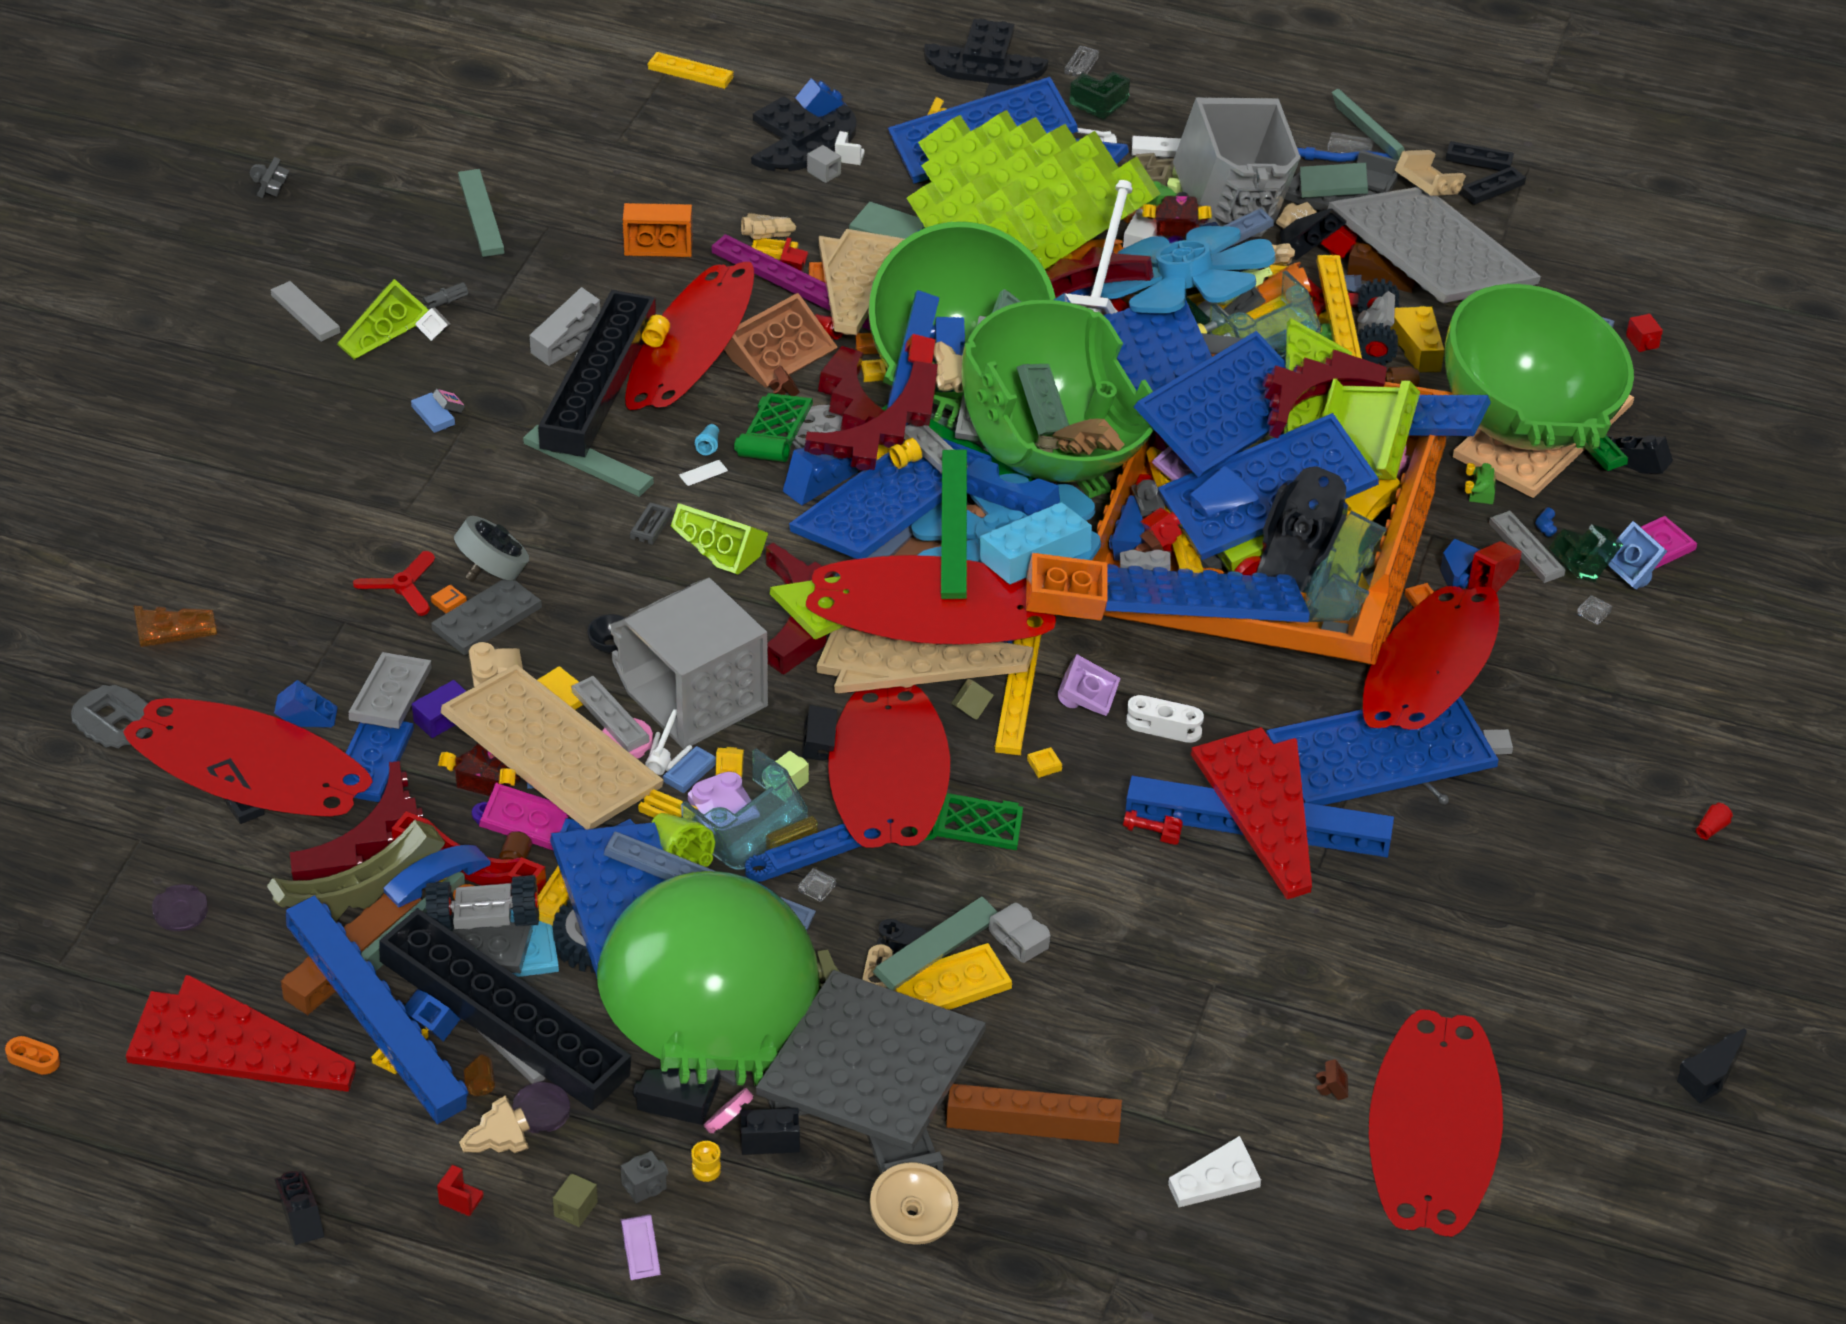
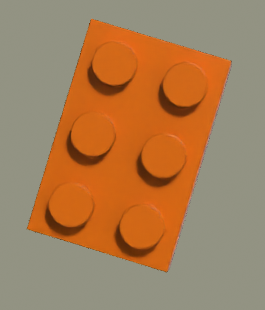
M624 203V256L692 257V205Z
M1032 553L1027 570L1026 611L1102 620L1107 603V562Z

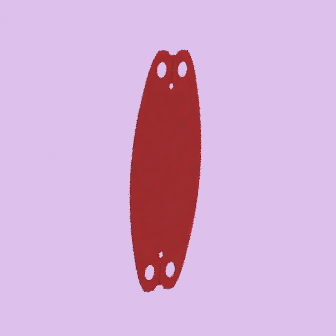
M741 262L728 267L725 265H714L693 280L665 310L662 316L670 322V329L663 344L659 347H651L644 342L633 363L625 395V403L629 410L641 409L646 405L666 407L686 393L714 363L736 332L748 306L754 281V266L751 262ZM745 269V273L740 277H732L736 270ZM712 272L719 273L715 279L705 280L708 274ZM675 391L673 397L666 400L661 398L665 392ZM641 393L648 394L645 400L641 402L634 401L637 395Z
M880 556L828 564L813 572L812 582L815 584V589L806 599V607L810 611L829 621L878 636L919 643L981 644L1003 642L1042 635L1054 629L1056 624V617L1053 614L1026 611L1027 577L1009 584L981 562L967 560V599H941V556ZM834 571L840 575L839 581L835 583H829L824 579L825 574ZM848 589L849 593L845 594L843 590ZM823 597H831L834 600V604L830 608H821L818 605V601ZM1023 605L1024 608L1020 610L1017 606ZM1032 616H1039L1043 619V624L1040 627L1033 628L1027 624V620Z
M1457 586L1443 587L1426 597L1398 623L1381 645L1375 665L1371 664L1365 681L1363 715L1369 727L1386 728L1396 725L1401 726L1403 729L1422 728L1445 712L1466 691L1484 667L1496 641L1500 613L1498 596L1493 588L1476 587L1473 589H1462ZM1445 593H1452L1454 595V598L1449 601H1440L1438 599L1440 595ZM1476 594H1485L1487 596L1481 602H1473L1471 600ZM1457 605H1460V606H1461V607L1458 608V609L1454 608V607L1457 606ZM1387 711L1391 713V717L1387 720L1380 721L1375 719V715L1379 712ZM1414 713L1425 714V718L1421 721L1412 722L1409 720L1410 715Z
M916 685L908 688L898 686L856 691L847 702L836 725L835 747L829 753L828 763L831 791L837 810L847 830L856 842L866 848L881 847L886 843H897L901 846L918 845L934 827L944 804L950 777L948 741L935 708L926 694ZM904 691H909L914 695L908 701H902L897 696ZM867 693H874L878 695V700L869 703L863 701L862 697ZM891 706V709H885V707ZM889 819H893V820H894V822L891 823V829H890V823L887 822V820H889ZM905 827H914L918 830V833L913 837H905L901 834V830ZM875 828L881 832V835L876 839H868L864 836V832Z
M156 699L146 705L143 709L144 715L140 720L131 722L124 729L127 741L138 752L176 778L210 794L258 808L312 816L343 815L354 805L353 798L356 794L364 792L372 784V778L365 768L330 742L280 718L237 706L190 699ZM161 706H170L173 709V713L166 717L157 715L156 711ZM166 726H173V729L167 730ZM141 728H150L153 734L149 738L141 739L136 736V732ZM231 758L251 789L243 787L229 764L214 769L218 777L211 775L207 767ZM348 774H356L360 780L355 785H346L343 782V778ZM231 775L235 778V780L233 782L224 780V778L226 776ZM328 783L330 787L325 788L323 784ZM328 797L340 799V805L336 808H327L323 802Z
M1420 1009L1413 1013L1398 1031L1384 1057L1375 1082L1369 1114L1371 1163L1381 1203L1387 1217L1394 1226L1404 1230H1415L1419 1227L1430 1228L1435 1234L1453 1237L1461 1232L1474 1216L1494 1173L1503 1131L1501 1085L1489 1040L1476 1019L1469 1016L1456 1015L1446 1020V1017L1440 1016L1435 1011ZM1422 1020H1428L1435 1025V1030L1432 1033L1425 1034L1419 1031L1417 1024ZM1460 1026L1469 1027L1473 1031V1037L1467 1040L1461 1039L1456 1035V1029ZM1441 1042H1446V1043H1447V1046H1446V1047H1442V1046L1440 1045V1043H1441ZM1426 1195L1432 1197V1200L1428 1201V1206L1427 1201L1424 1199ZM1403 1203L1411 1204L1415 1208L1416 1213L1411 1218L1401 1217L1397 1212L1398 1206ZM1442 1210L1452 1211L1456 1216V1220L1450 1225L1443 1224L1437 1218L1438 1213Z

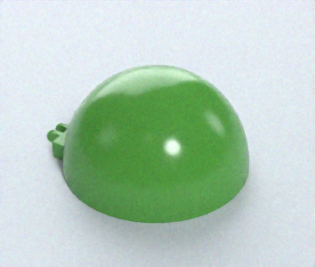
M960 221L936 224L913 233L901 241L889 253L878 269L870 293L869 323L871 334L880 358L887 367L883 382L891 386L893 385L917 290L940 297L935 318L964 317L965 344H967L971 333L977 327L979 316L987 317L992 313L999 293L1002 290L1006 289L1021 302L1056 299L1051 281L1039 260L1027 247L1011 235L999 229L974 222ZM934 391L933 403L939 405L933 420L938 422L943 415L944 408L952 411V414L949 416L947 426L952 428L957 414L960 412L963 392Z
M1501 284L1486 287L1469 295L1459 304L1448 328L1445 342V368L1450 389L1453 395H1488L1491 403L1478 429L1503 444L1525 450L1540 451L1559 449L1576 444L1577 448H1583L1587 439L1590 448L1597 449L1600 444V438H1605L1611 426L1610 420L1619 412L1632 390L1634 381L1633 364L1629 351L1620 336L1593 310L1559 292L1525 284Z
M702 871L678 875L651 887L637 897L623 911L611 928L604 942L597 968L599 993L605 1009L613 1022L633 1043L660 1059L661 1071L667 1072L668 1068H679L681 1083L688 1082L690 1078L689 1069H696L698 1084H705L707 1078L706 1069L718 1068V1070H734L737 1085H744L746 1071H752L754 1085L757 1086L763 1078V1072L768 1070L819 992V970L815 950L806 928L796 913L783 899L762 884L737 874L719 871Z

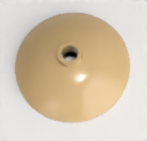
M903 1163L889 1168L878 1177L870 1195V1210L877 1226L889 1237L906 1244H926L941 1238L950 1230L958 1212V1197L950 1180L939 1170L921 1163ZM914 1211L916 1215H910L907 1212Z

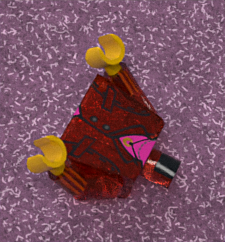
M1179 192L1176 196H1166L1162 204H1159L1157 207L1156 205L1143 204L1142 217H1147L1151 221L1156 222L1157 235L1186 236L1190 230L1199 227V222L1203 224L1212 219L1211 206L1197 205L1196 197H1189L1187 193Z
M476 744L471 751L459 757L450 752H441L438 766H445L449 771L455 770L457 788L491 796L496 783L505 786H515L521 779L516 774V770L510 769L480 744Z

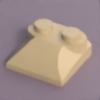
M480 642L474 644L468 651L474 687L516 664L523 669L520 649L517 648L494 649L491 644Z

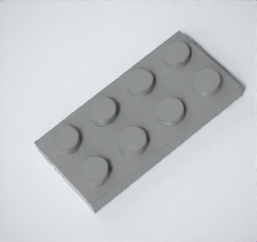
M382 652L349 710V720L399 729L432 669L431 660Z

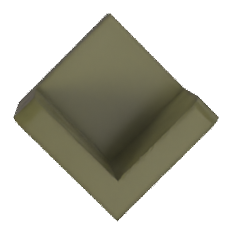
M967 679L951 704L973 719H978L994 695L975 681Z
M570 1174L553 1197L554 1216L580 1227L597 1204V1184L575 1174Z

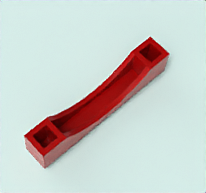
M407 811L391 828L394 841L414 820L432 825L445 842L440 850L461 846L442 833L429 820ZM487 857L491 861V865L470 875H467L463 870L460 871L464 874L466 880L481 886L511 884L512 888V877L530 875L536 876L538 895L546 885L545 866L522 857L504 860Z

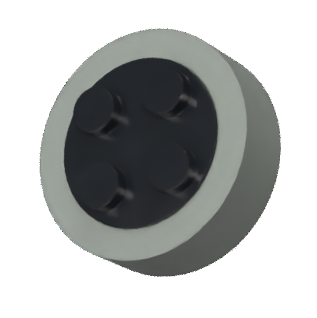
M467 517L454 536L455 543L459 549L475 563L466 575V578L471 582L475 581L483 569L499 578L515 580L529 561V555L525 548L509 534L505 527L499 524L496 525L481 517Z

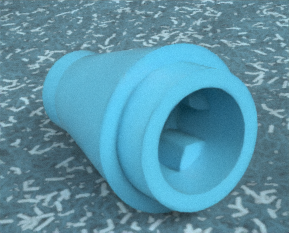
M707 425L696 437L695 447L700 454L710 455L717 450L719 428L716 425Z

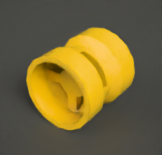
M652 315L649 318L642 333V339L647 345L659 347L663 344L670 329L668 319L661 315Z
M912 437L905 440L902 445L896 444L889 448L890 458L898 469L906 467L909 462H917L922 459L921 448Z
M702 1141L694 1145L692 1149V1173L696 1179L710 1182L719 1177L721 1173L720 1148L714 1142Z

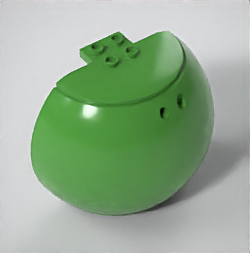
M1029 300L996 310L983 319L973 330L967 344H965L962 356L964 398L970 419L979 439L988 452L998 461L1016 472L1034 479L1039 478L1057 483L1079 482L1102 476L1120 467L1133 457L1149 439L1154 429L1134 406L1137 401L1153 391L1146 380H1141L1136 391L1117 360L1123 342L1110 321L1103 314L1069 302ZM1022 364H1049L1069 425L1089 419H1105L1117 432L1124 446L1119 451H1106L1097 448L1090 455L1065 453L1059 447L1058 449H1053V453L1039 449L1035 445L1039 435L1017 367Z

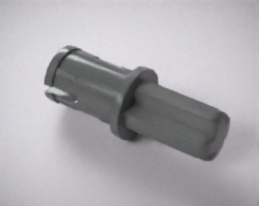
M464 282L447 289L441 288L439 292L423 297V303H428L424 306L430 310L444 304L450 305L451 301L466 296L468 288Z

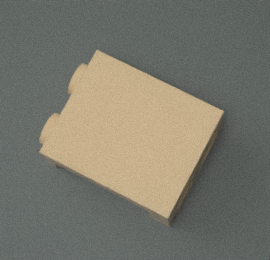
M1431 150L1402 152L1395 171L1431 196L1459 193L1466 175L1463 173L1442 174L1431 166L1436 155Z

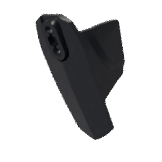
M1314 466L1303 469L1294 480H1288L1280 486L1263 528V554L1257 573L1266 574L1268 577H1277L1280 574L1289 575L1295 578L1300 592H1303L1313 573L1321 562L1328 557L1347 516L1348 505L1345 503L1346 485L1339 475ZM1321 477L1328 479L1327 486H1320L1319 479ZM1316 499L1319 505L1316 509H1311L1309 502Z

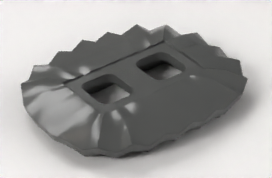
M102 685L97 689L89 691L73 705L71 711L72 723L95 743H101L106 748L112 746L119 749L123 745L131 744L124 735V729L120 730L114 724L123 718L131 722L140 720L144 715L143 709L148 703L127 688L117 685ZM105 706H110L115 710L107 717H101L96 713ZM141 728L136 732V736L143 738L152 729Z

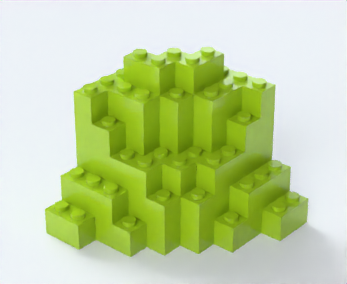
M1005 110L972 131L961 115L919 141L918 144L929 159L921 166L931 180V183L907 197V200L925 228L946 222L961 221L984 224L999 229L1020 241L1034 254L1043 268L1047 269L1060 258H1064L1109 229L1118 195L1115 186L1119 180H1126L1132 183V193L1126 196L1121 220L1161 193L1138 157L1118 167L1096 131L1076 141L1066 124L1046 133L1036 117L1017 126L1008 111Z

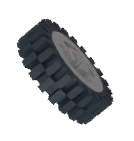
M568 900L567 906L562 905L559 908L560 913L556 912L555 921H553V939L557 955H561V960L564 963L569 960V966L575 968L579 963V971L585 972L587 966H591V973H595L572 903Z

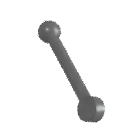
M1429 782L1422 783L1439 798L1441 804L1445 805L1449 802L1448 796L1442 795Z

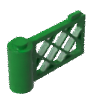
M768 393L766 397L762 396L758 403L759 410L746 434L742 433L735 440L734 449L738 452V456L786 462L789 458L790 446L813 405V399ZM772 402L782 403L774 407L770 405ZM797 405L803 406L795 410L792 408ZM786 409L789 411L782 415L778 414V412H781ZM770 415L774 417L766 421L763 420V418ZM792 418H795V419H796L795 421L790 422V423H788V424H786V422H785L786 420H789V419H792ZM778 423L781 425L780 427L774 429L770 428L771 426L776 425ZM763 429H765V431H766V432L761 433V434L755 433V432L760 431V430H763ZM784 432L788 433L787 437L777 436Z
M947 793L935 825L924 840H932L939 836L1017 851L1023 807L1018 806L1019 803L1003 800V803ZM949 803L961 805L964 809L955 813L949 806ZM979 808L986 809L990 814L981 817L975 810ZM1008 813L1017 816L1015 819L1007 822L1001 815ZM969 814L975 821L966 824L961 817ZM996 819L1001 826L992 829L987 822ZM955 821L960 827L957 830L945 828V825ZM981 826L987 833L983 835L975 834L972 829ZM912 827V832L916 835L918 830ZM1007 831L1013 837V840L1002 839L998 834Z

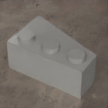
M581 287L530 334L531 354L550 366L580 349L600 312V300Z

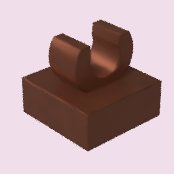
M782 366L774 370L778 379H774L769 383L770 387L774 390V394L785 395L788 392L791 396H796L800 393L795 382Z
M1148 530L1140 535L1143 543L1135 548V550L1144 553L1154 550L1164 551L1161 543Z
M1336 1059L1325 1062L1326 1071L1319 1072L1316 1075V1078L1322 1084L1317 1086V1090L1322 1096L1333 1093L1337 1100L1348 1098V1075Z

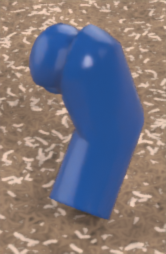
M1548 507L1536 519L1535 525L1541 533H1545L1546 537H1551L1557 532V528L1553 525L1554 522L1552 521L1555 512Z

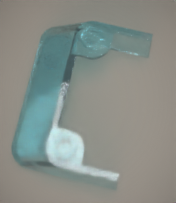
M1287 270L1282 275L1281 300L1287 305L1257 319H1253L1243 312L1227 316L1215 303L1211 305L1210 322L1215 321L1218 326L1210 331L1211 334L1224 335L1230 333L1232 337L1245 338L1257 331L1281 357L1286 355L1287 322L1290 318L1321 334V325L1308 290Z
M1351 510L1328 557L1321 562L1312 574L1305 598V603L1310 612L1309 622L1349 621L1351 617L1354 619L1357 617L1362 607L1361 604L1369 595V591L1358 586L1361 572L1365 567L1368 569L1371 567L1375 559L1373 554L1374 547L1385 534L1387 528Z
M758 749L752 751L753 781L765 788L766 791L734 814L726 808L716 807L703 814L686 801L681 804L682 818L706 825L713 832L715 847L712 855L736 870L745 869L746 860H749V857L764 854L765 851L774 848L808 820V808L788 771Z

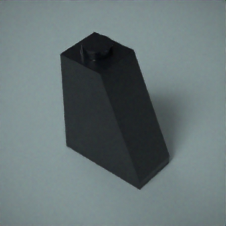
M668 1068L667 1072H663L661 1069L646 1070L642 1080H638L634 1087L633 1096L637 1098V1110L703 1125L720 1085V1070L718 1068L706 1069L707 1078L705 1084H698L696 1069H689L690 1078L687 1083L680 1082L679 1068Z

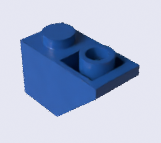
M812 78L795 97L806 110L817 117L824 116L845 104L842 100L844 96L836 89L831 91V88L825 82L820 80L818 83Z
M1457 539L1451 542L1443 552L1440 569L1447 586L1465 588L1468 585L1473 557L1480 549Z
M297 680L278 694L274 714L299 727L331 728L335 724L337 706Z
M419 989L416 990L404 1006L406 1015L411 1020H415L418 1025L443 1042L460 1021V1018L450 1008Z

